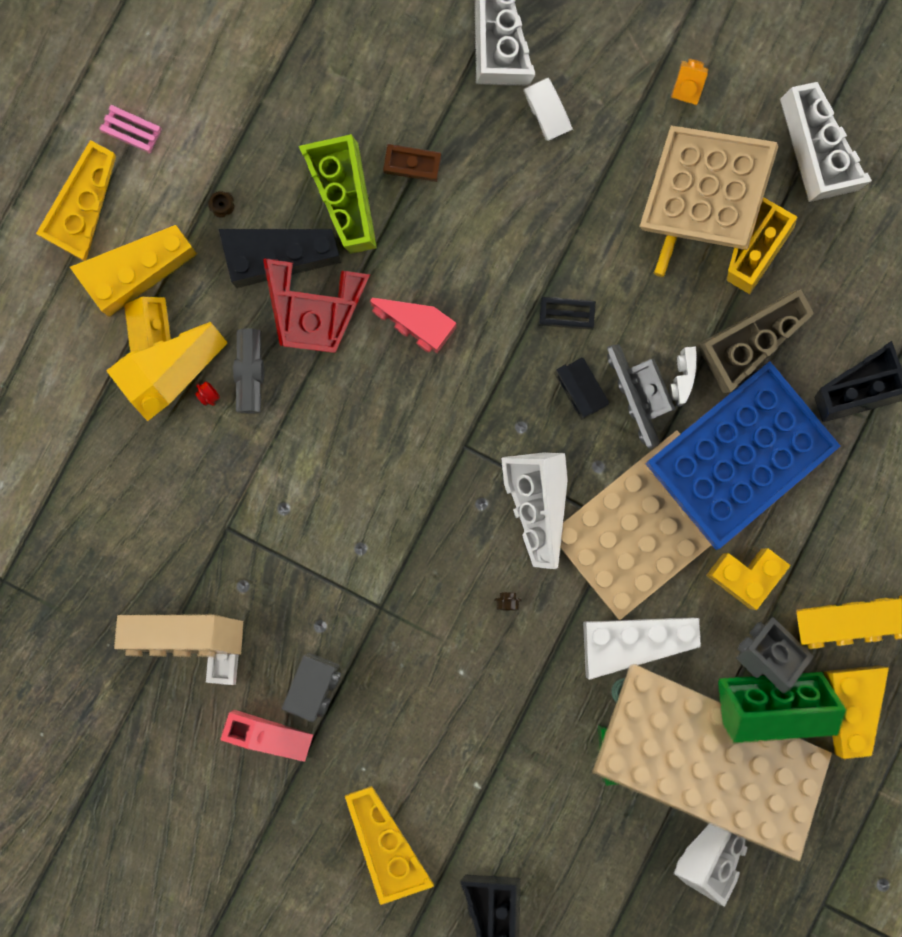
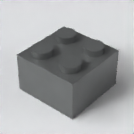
M312 653L303 655L282 710L314 722L318 717H323L331 701L330 698H327L329 690L333 691L334 688L336 689L342 674L337 671L340 665Z

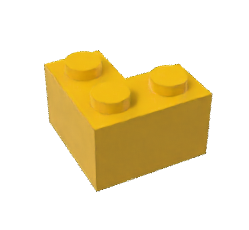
M769 548L761 549L748 567L731 554L724 553L706 576L746 607L757 610L791 565Z

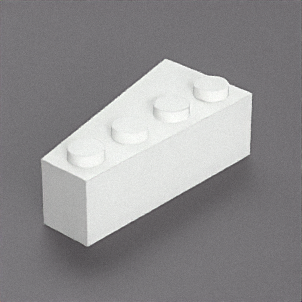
M699 618L583 622L586 678L588 679L627 669L633 664H644L700 647Z

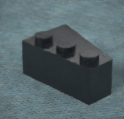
M892 341L819 389L814 399L822 422L902 401V367Z
M465 874L460 884L466 896L470 917H472L476 937H519L521 878Z

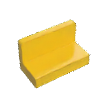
M140 297L124 305L130 352L135 350L142 351L154 346L156 342L171 340L166 299L164 297Z

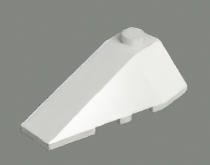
M535 453L503 457L504 485L507 494L511 493L516 508L513 509L515 517H520L524 528L522 536L533 567L556 569L559 564L568 481L565 453Z
M709 824L687 847L683 856L677 862L674 874L688 886L725 907L740 872L736 871L740 855L745 856L748 848L745 846V839Z

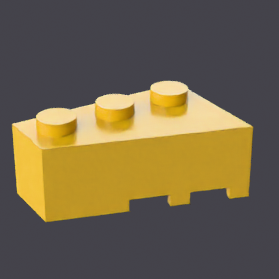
M763 197L748 250L734 248L727 281L751 294L795 228L797 216Z
M878 665L824 671L826 679L847 709L838 735L832 736L834 754L842 759L872 756L889 667Z

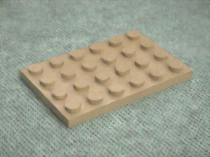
M677 430L563 522L560 549L618 620H621L711 546L706 537L645 464L680 435Z

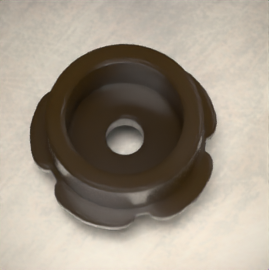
M217 191L210 197L208 208L211 212H214L216 217L223 218L234 211V198L228 192ZM221 202L224 203L223 207L219 206Z
M502 592L500 593V598L494 599L497 602V610L503 611L519 610V602H522L520 598H516V593Z

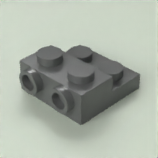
M772 617L764 624L759 621L749 631L753 637L750 638L748 636L738 645L737 649L740 653L736 659L756 678L764 674L782 693H786L792 688L814 656Z

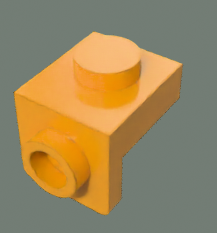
M689 59L688 62H681L671 98L695 105L698 104L708 74V69L703 67L704 63L694 59Z

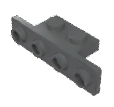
M620 344L608 346V362L618 374L619 379L617 382L619 389L623 394H626L629 401L628 411L631 417L638 423L640 428L638 430L639 438L648 449L655 448L660 444L651 420L675 410L655 359H650L629 368Z

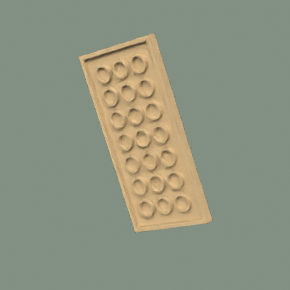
M633 664L629 667L593 773L794 861H800L832 753L800 738L733 743L722 723L721 705L719 702Z

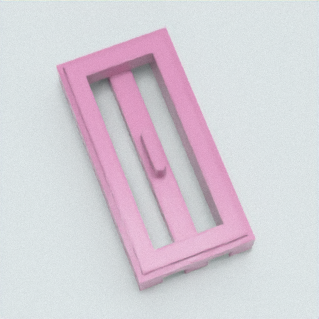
M111 105L109 114L104 118V125L101 124L100 126L101 132L151 153L162 129L153 123ZM117 115L125 120H128L134 124L152 131L153 134L151 135L129 124H126L118 119H115V116ZM113 124L147 139L149 142L145 144L110 127Z

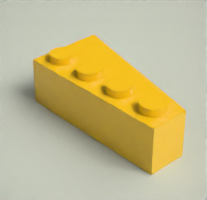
M174 225L73 265L70 269L99 309L110 317L123 308L126 303L133 301L196 256L197 253L180 229Z
M899 596V599L880 598L867 603L865 601L844 603L842 606L828 605L796 610L801 645L807 644L808 649L825 647L824 642L836 641L837 646L854 644L853 639L865 638V642H877L883 640V635L894 634V639H902V596Z

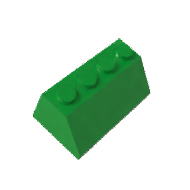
M822 672L802 673L792 688L786 693H782L766 676H759L757 678L755 676L720 678L718 681L722 723L733 743L835 736L839 733L847 710Z

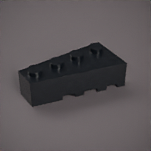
M219 229L230 279L235 288L267 281L263 259L293 263L291 275L341 263L333 229Z

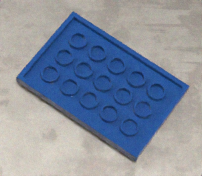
M769 361L645 464L715 550H718L840 447V444Z

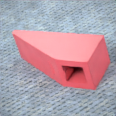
M372 298L370 300L371 306L374 307L372 312L384 321L389 318L396 323L394 328L406 337L411 334L418 339L416 344L428 353L431 350L438 353L456 329V322L433 306Z
M233 710L228 714L221 741L305 762L314 734Z

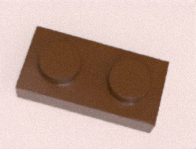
M388 144L383 173L437 182L441 153Z

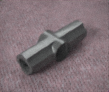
M250 328L237 330L236 334L237 359L234 360L233 376L236 384V412L245 414L261 413V384L264 382V362L261 359L262 331Z

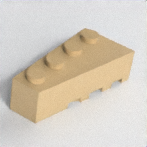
M117 615L114 649L126 651L125 656L142 657L143 652H149V656L166 657L167 653H174L173 656L191 657V653H198L199 657H215V654L241 655L243 621L217 615Z

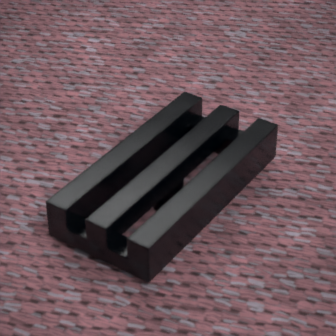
M541 297L539 325L593 330L596 301ZM546 304L590 309L589 312L546 309ZM551 315L589 319V322L546 319L545 316Z

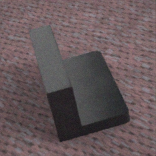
M584 358L556 369L554 374L581 420L609 405L607 397Z

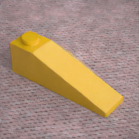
M211 322L182 332L178 337L171 340L159 341L154 343V346L145 350L130 352L106 371L130 403L149 421L167 407L228 342Z

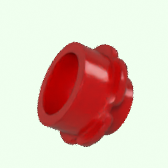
M205 381L202 385L197 384L198 391L195 395L204 406L208 404L215 406V402L220 399L216 389L208 381Z

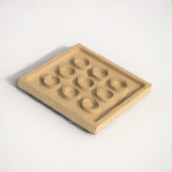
M671 126L640 228L643 231L748 250L778 150L777 142Z

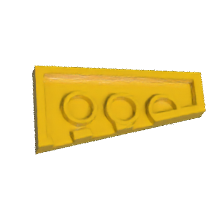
M92 140L89 141L36 232L39 237L83 261L87 260L115 163L116 155L112 151Z
M373 786L346 794L345 799L380 905L434 887V883Z

